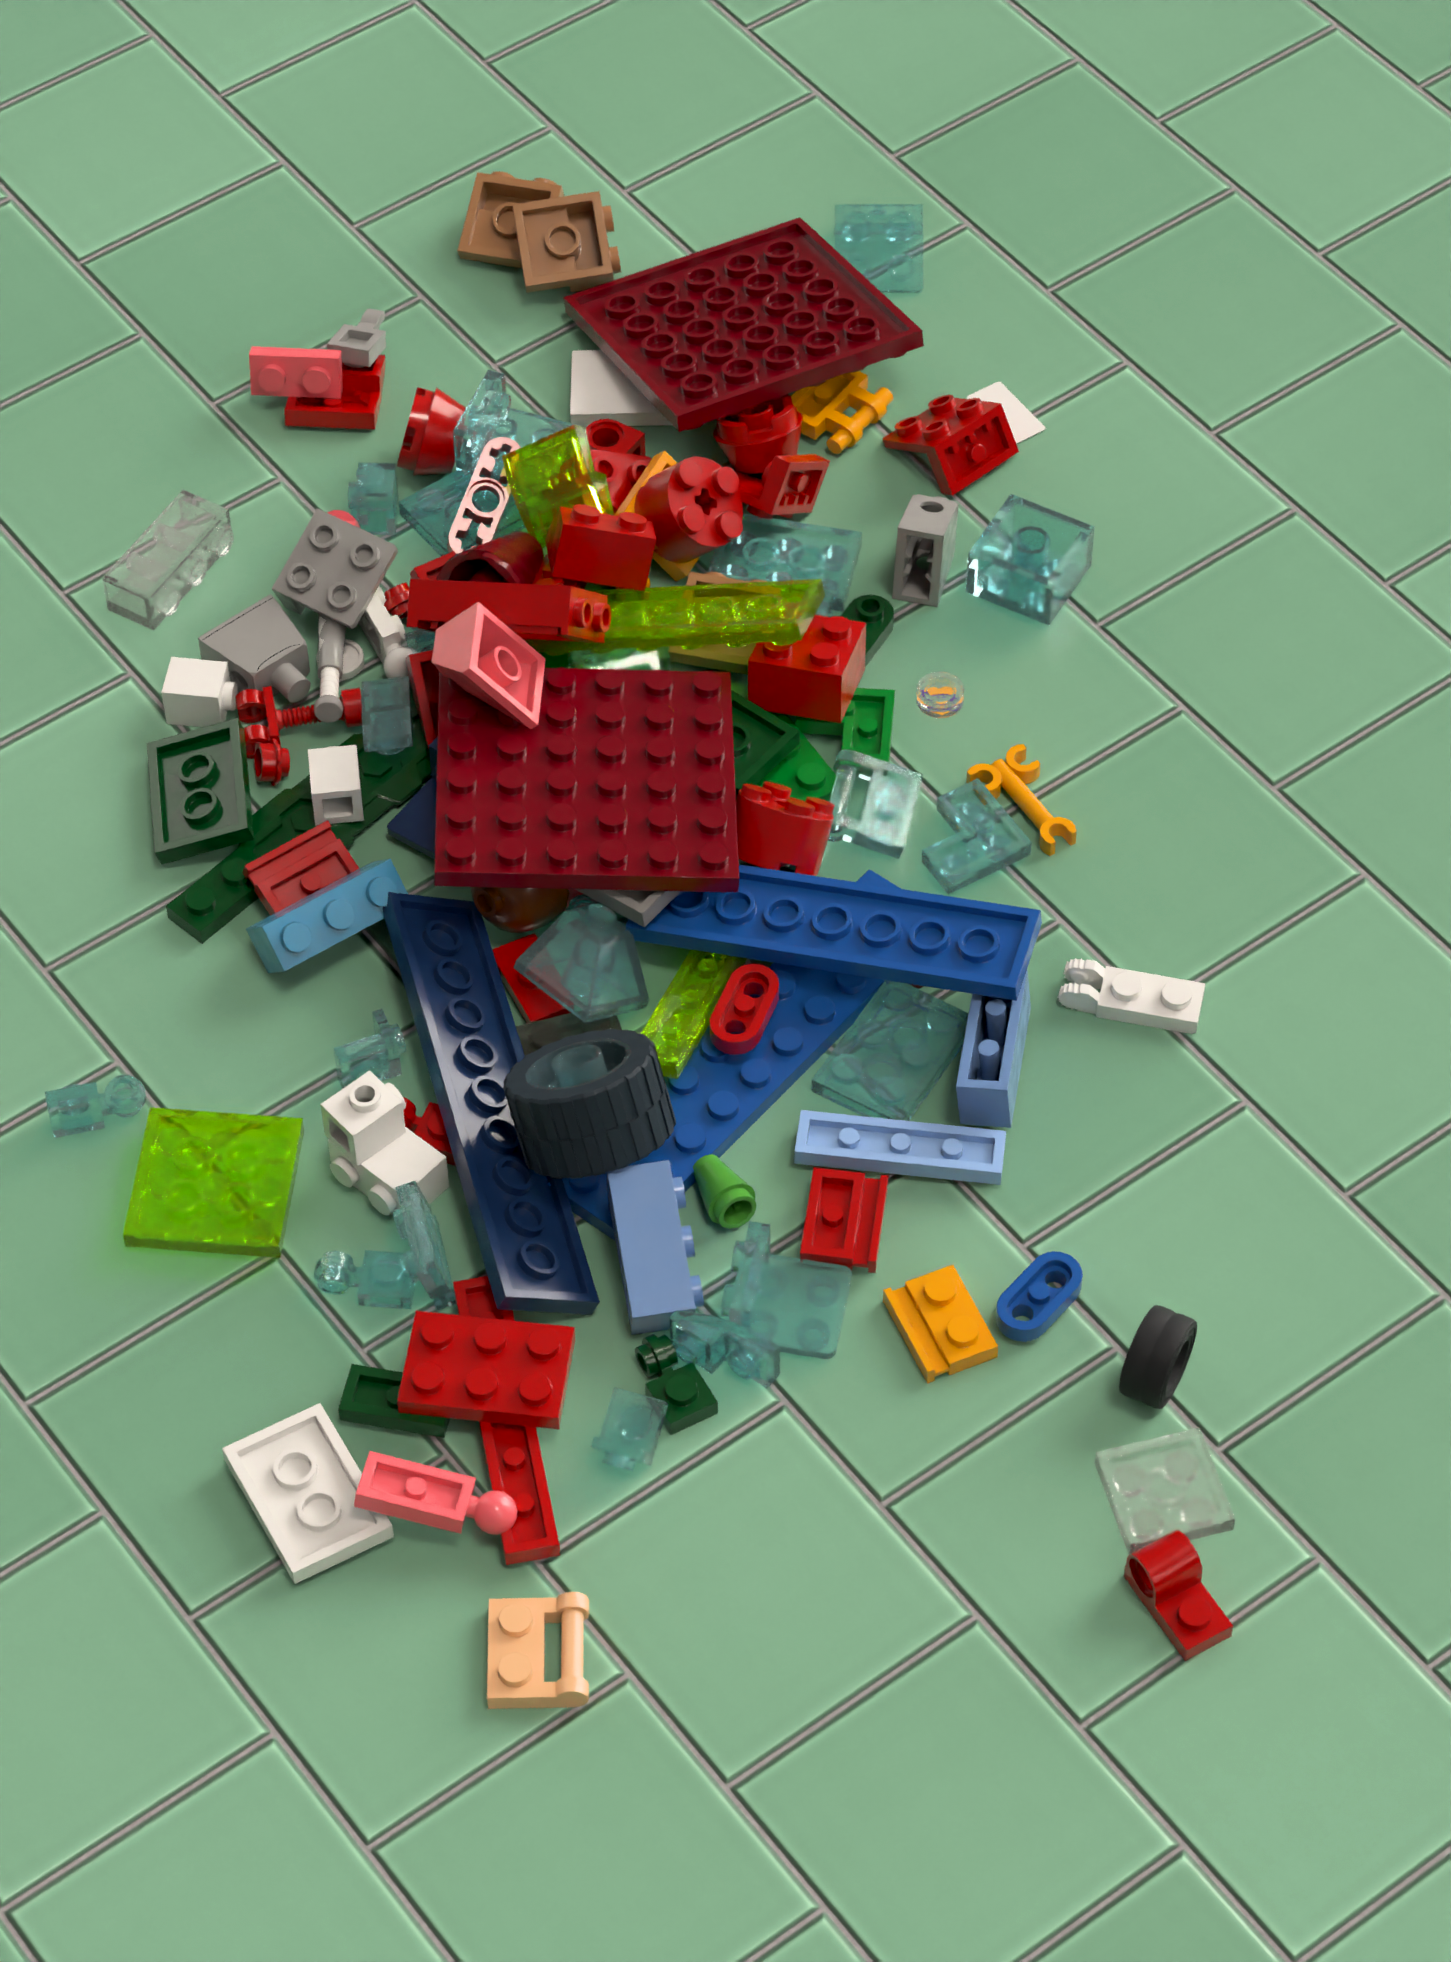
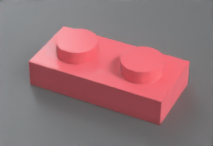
M251 347L249 353L251 395L341 399L343 392L341 350Z

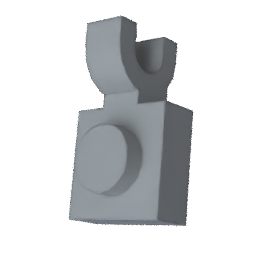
M367 309L357 326L343 324L327 343V350H341L342 362L349 367H370L386 348V331L379 330L381 323L385 319L384 311Z

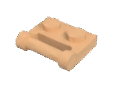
M565 1592L557 1598L489 1599L488 1709L580 1707L588 1702L589 1683L583 1678L584 1620L589 1616L588 1596L579 1592ZM545 1623H561V1678L556 1682H545Z

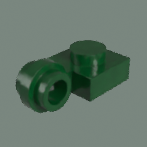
M651 1334L643 1338L642 1345L635 1348L638 1363L647 1377L657 1374L659 1377L645 1383L646 1397L669 1434L673 1435L718 1414V1401L694 1363L691 1362L673 1370L672 1366L678 1364V1357L670 1339L665 1334L660 1337Z

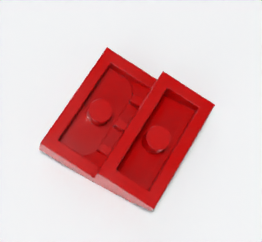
M379 355L370 367L353 368L342 362L343 392L341 399L288 397L284 409L285 426L375 430L383 391L386 356Z

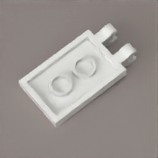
M602 350L572 351L571 427H587L592 422L600 419H612L627 426L672 425Z

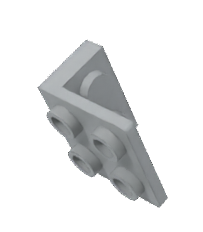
M317 508L274 583L272 590L285 608L301 615L306 607L350 629H354L397 555L398 549L394 544Z

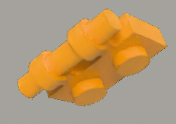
M858 371L848 372L831 378L819 386L797 390L791 398L793 405L803 415L801 433L813 440H816L825 430L833 433L826 444L831 452L840 454L846 447H853L863 437V430L870 423H877L886 414V407L893 401V394L885 387L879 388L874 394L867 391L868 375ZM849 406L857 410L851 417L842 414Z

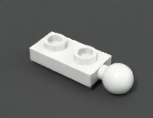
M379 586L358 624L381 660L387 678L395 684L407 685L411 682L406 657L416 652L401 646V643L406 641L405 629L397 615L390 616L384 606L386 598Z

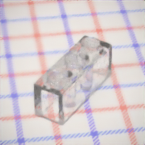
M182 490L102 578L108 610L154 631L167 616H171L176 611L180 601L192 587L198 586L202 582L206 572L217 559L225 556L230 550L234 535L231 528L229 509Z

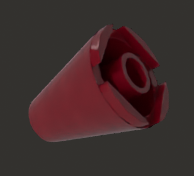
M521 531L512 532L454 555L444 564L437 576V580L532 584L543 562L544 552L541 544L532 535Z

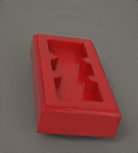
M535 933L492 949L501 980L531 1032L577 1015L576 1001Z

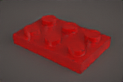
M416 1311L397 1399L399 1413L559 1430L576 1339L575 1327Z

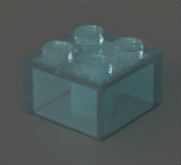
M1010 494L968 553L966 592L1050 625L1091 566L1095 527Z

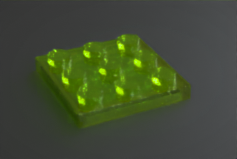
M150 1107L123 1231L125 1247L281 1258L304 1135L303 1118Z

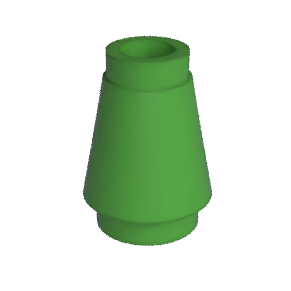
M709 1154L698 1159L693 1165L694 1177L710 1219L714 1223L721 1224V1226L728 1229L737 1228L747 1223L753 1217L757 1207L754 1189L723 1163L718 1156Z

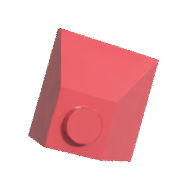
M479 602L436 629L431 663L436 666L443 676L451 678L468 693L527 728L533 729L538 725L546 658Z

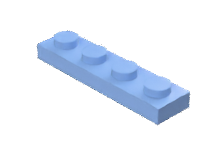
M801 1110L794 1164L1001 1185L1006 1131Z

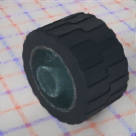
M595 1030L551 1042L535 1052H531L523 1060L517 1062L511 1068L510 1073L506 1075L503 1082L504 1093L525 1163L529 1169L542 1176L557 1179H577L606 1174V1172L616 1169L619 1170L633 1162L640 1161L654 1150L660 1148L665 1140L671 1136L676 1125V1118L654 1042L650 1041L649 1037L631 1030Z

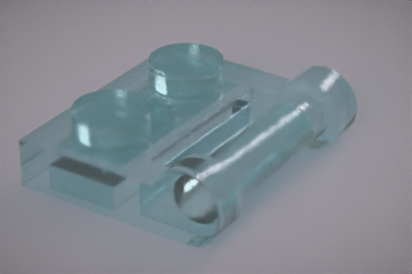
M854 750L839 751L833 767L836 777L829 802L833 803L835 807L832 814L834 820L828 841L838 842L845 840L899 859L905 848L923 775ZM860 777L869 782L860 817L857 820L845 815L854 781Z

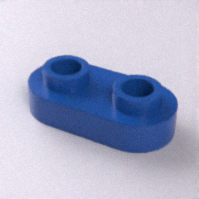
M1056 1251L1038 1256L1000 1295L996 1309V1323L999 1330L1006 1337L1021 1342L1035 1340L1044 1334L1078 1298L1081 1292L1083 1273L1078 1261L1066 1253ZM1056 1282L1061 1284L1062 1287L1052 1288L1047 1284ZM1019 1316H1025L1030 1320L1020 1321L1015 1318Z

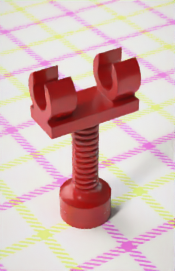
M272 686L263 687V691L246 689L235 696L241 722L256 723L265 717L268 720V727L256 724L244 728L247 758L254 759V750L257 743H269L271 738H275L281 747L279 731L284 729V726L288 728L289 726L297 727L298 724L303 726V723L307 725L308 723L312 724V722L314 724L317 721L319 723L322 722L315 716L314 704L311 707L307 705L306 708L302 706L301 708H292V710L288 708L287 711L285 709L282 711L275 708ZM360 687L341 690L339 699L343 704V713L338 720H342L347 728L366 725Z

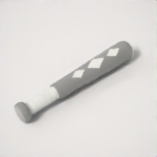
M318 613V677L321 685L320 697L315 702L314 713L320 721L331 723L337 721L343 713V704L338 698L339 680L343 675L346 626Z

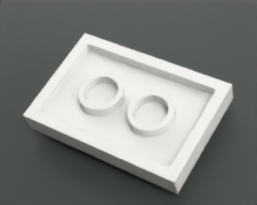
M321 1403L222 1448L226 1464L294 1584L394 1537L393 1526L387 1515L354 1507L356 1491L362 1473Z

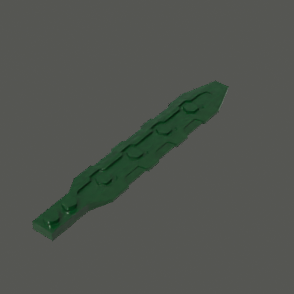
M532 640V648L546 658L545 668H568L583 642ZM412 688L398 698L399 703L362 733L353 734L339 745H357L364 821L331 824V830L337 839H341L346 849L354 843V837L393 805H401L423 787L422 781L431 775L429 750L416 709ZM310 774L292 789H284L252 815L254 840L239 843L235 851L167 904L168 919L203 944L258 899L253 884L242 873L244 865L318 826L315 825Z

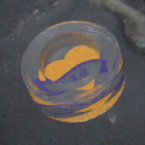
M942 671L929 673L922 677L917 684V706L924 714L933 718L951 717L957 714L964 704V685L957 676Z

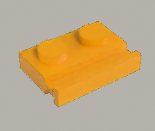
M953 1264L906 1281L904 1287L892 1291L891 1287L883 1290V1303L927 1384L933 1382L935 1376L947 1372L948 1375H952L997 1358L998 1345Z

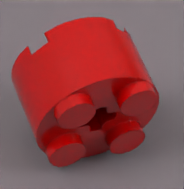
M689 457L653 475L646 482L645 486L639 489L635 498V513L644 516L647 521H652L657 539L655 545L658 547L654 551L660 557L675 563L690 562L729 543L743 531V505L738 490L739 478L732 468L728 466L722 467L708 458Z
M764 781L762 787L743 784L736 799L739 859L772 870H780V867L795 865V873L817 876L833 824L834 816L832 814L835 805L816 797H806V801L790 797L792 789L778 783Z

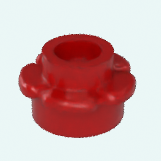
M271 738L269 743H257L255 746L254 773L258 782H271L272 786H276L280 782L281 777H287L289 774L290 756L287 748H281L278 740Z

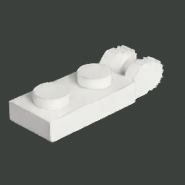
M1082 958L1067 961L1064 969V978H1067V981L1070 982L1061 986L1058 995L1059 1002L1066 1006V1008L1093 1013L1098 1018L1189 1034L1196 1033L1205 983L1109 966L1104 968L1097 961L1082 960Z

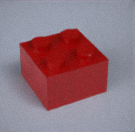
M774 608L748 660V700L769 712L841 723L854 696L855 689L858 687L865 671L866 623L852 621L842 616L827 617L803 613L797 609L783 610Z

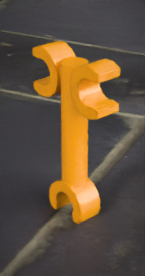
M1024 744L1011 747L1007 751L1006 760L998 759L991 765L982 763L970 767L967 771L966 781L969 787L981 782L987 783L981 787V802L985 804L995 801L1000 796L1002 786L1040 831L1039 846L1045 854L1049 856L1055 854L1056 841L1053 838L1054 836L1063 837L1071 846L1076 844L1077 830L1073 822L1063 817H1053L1025 785L1038 779L1040 776V763L1036 760L1028 765L1019 764L1026 760V746Z

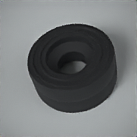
M1154 1305L1142 1320L1130 1345L1120 1376L1119 1391L1123 1395L1139 1400L1148 1406L1162 1409L1171 1399L1186 1369L1196 1338L1197 1322L1166 1307Z

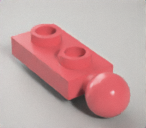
M369 1451L354 1502V1507L459 1534L462 1532L466 1517L473 1518L476 1525L483 1532L491 1535H499L509 1530L517 1518L516 1504L508 1494L502 1491H489L480 1497L473 1496L475 1477Z

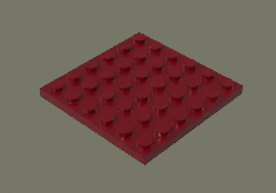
M801 217L563 297L566 314L678 432L697 429L706 422L726 415L739 414L746 408L766 401L779 400L786 394L806 387L819 386L831 378L848 372L861 371L868 365L888 358L901 357L908 351L924 346L922 329Z
M545 668L539 722L533 729L527 728L468 693L451 678H447L439 672L434 886L738 892L739 857L730 672Z

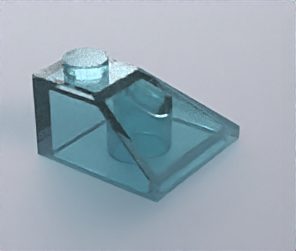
M599 904L566 910L516 960L513 967L584 1023L646 1008L650 1000L633 934L626 930V926L616 919L617 916L611 909Z

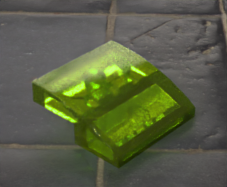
M573 424L502 456L510 490L528 533L538 540L542 548L546 547L547 531L560 506L572 508L574 505L583 504L595 507L603 514L614 515L606 474L594 471L585 427Z

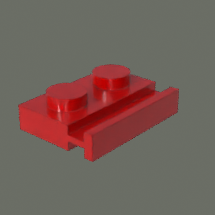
M327 820L244 865L242 873L245 878H249L255 888L256 895L271 916L360 868L341 839H337L331 830V824Z
M814 1167L800 1250V1265L851 1271L854 1266L868 1268V1273H876L889 1176L881 1175L880 1179L865 1178V1173Z

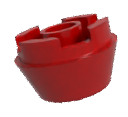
M417 387L396 467L414 471L413 476L451 474L456 456L465 457L470 442L472 430L464 428L468 409L437 387L435 392Z
M786 394L779 400L766 401L746 408L739 414L718 418L713 436L736 471L742 473H763L767 465L773 461L774 456L797 455L803 415L793 405L791 396Z

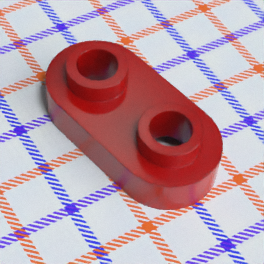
M747 964L737 968L731 974L710 1017V1039L718 1050L727 1054L738 1055L747 1053L757 1046L779 1000V980L773 970L760 964ZM756 994V995H759L760 997H758V998H752V997L749 996V995Z

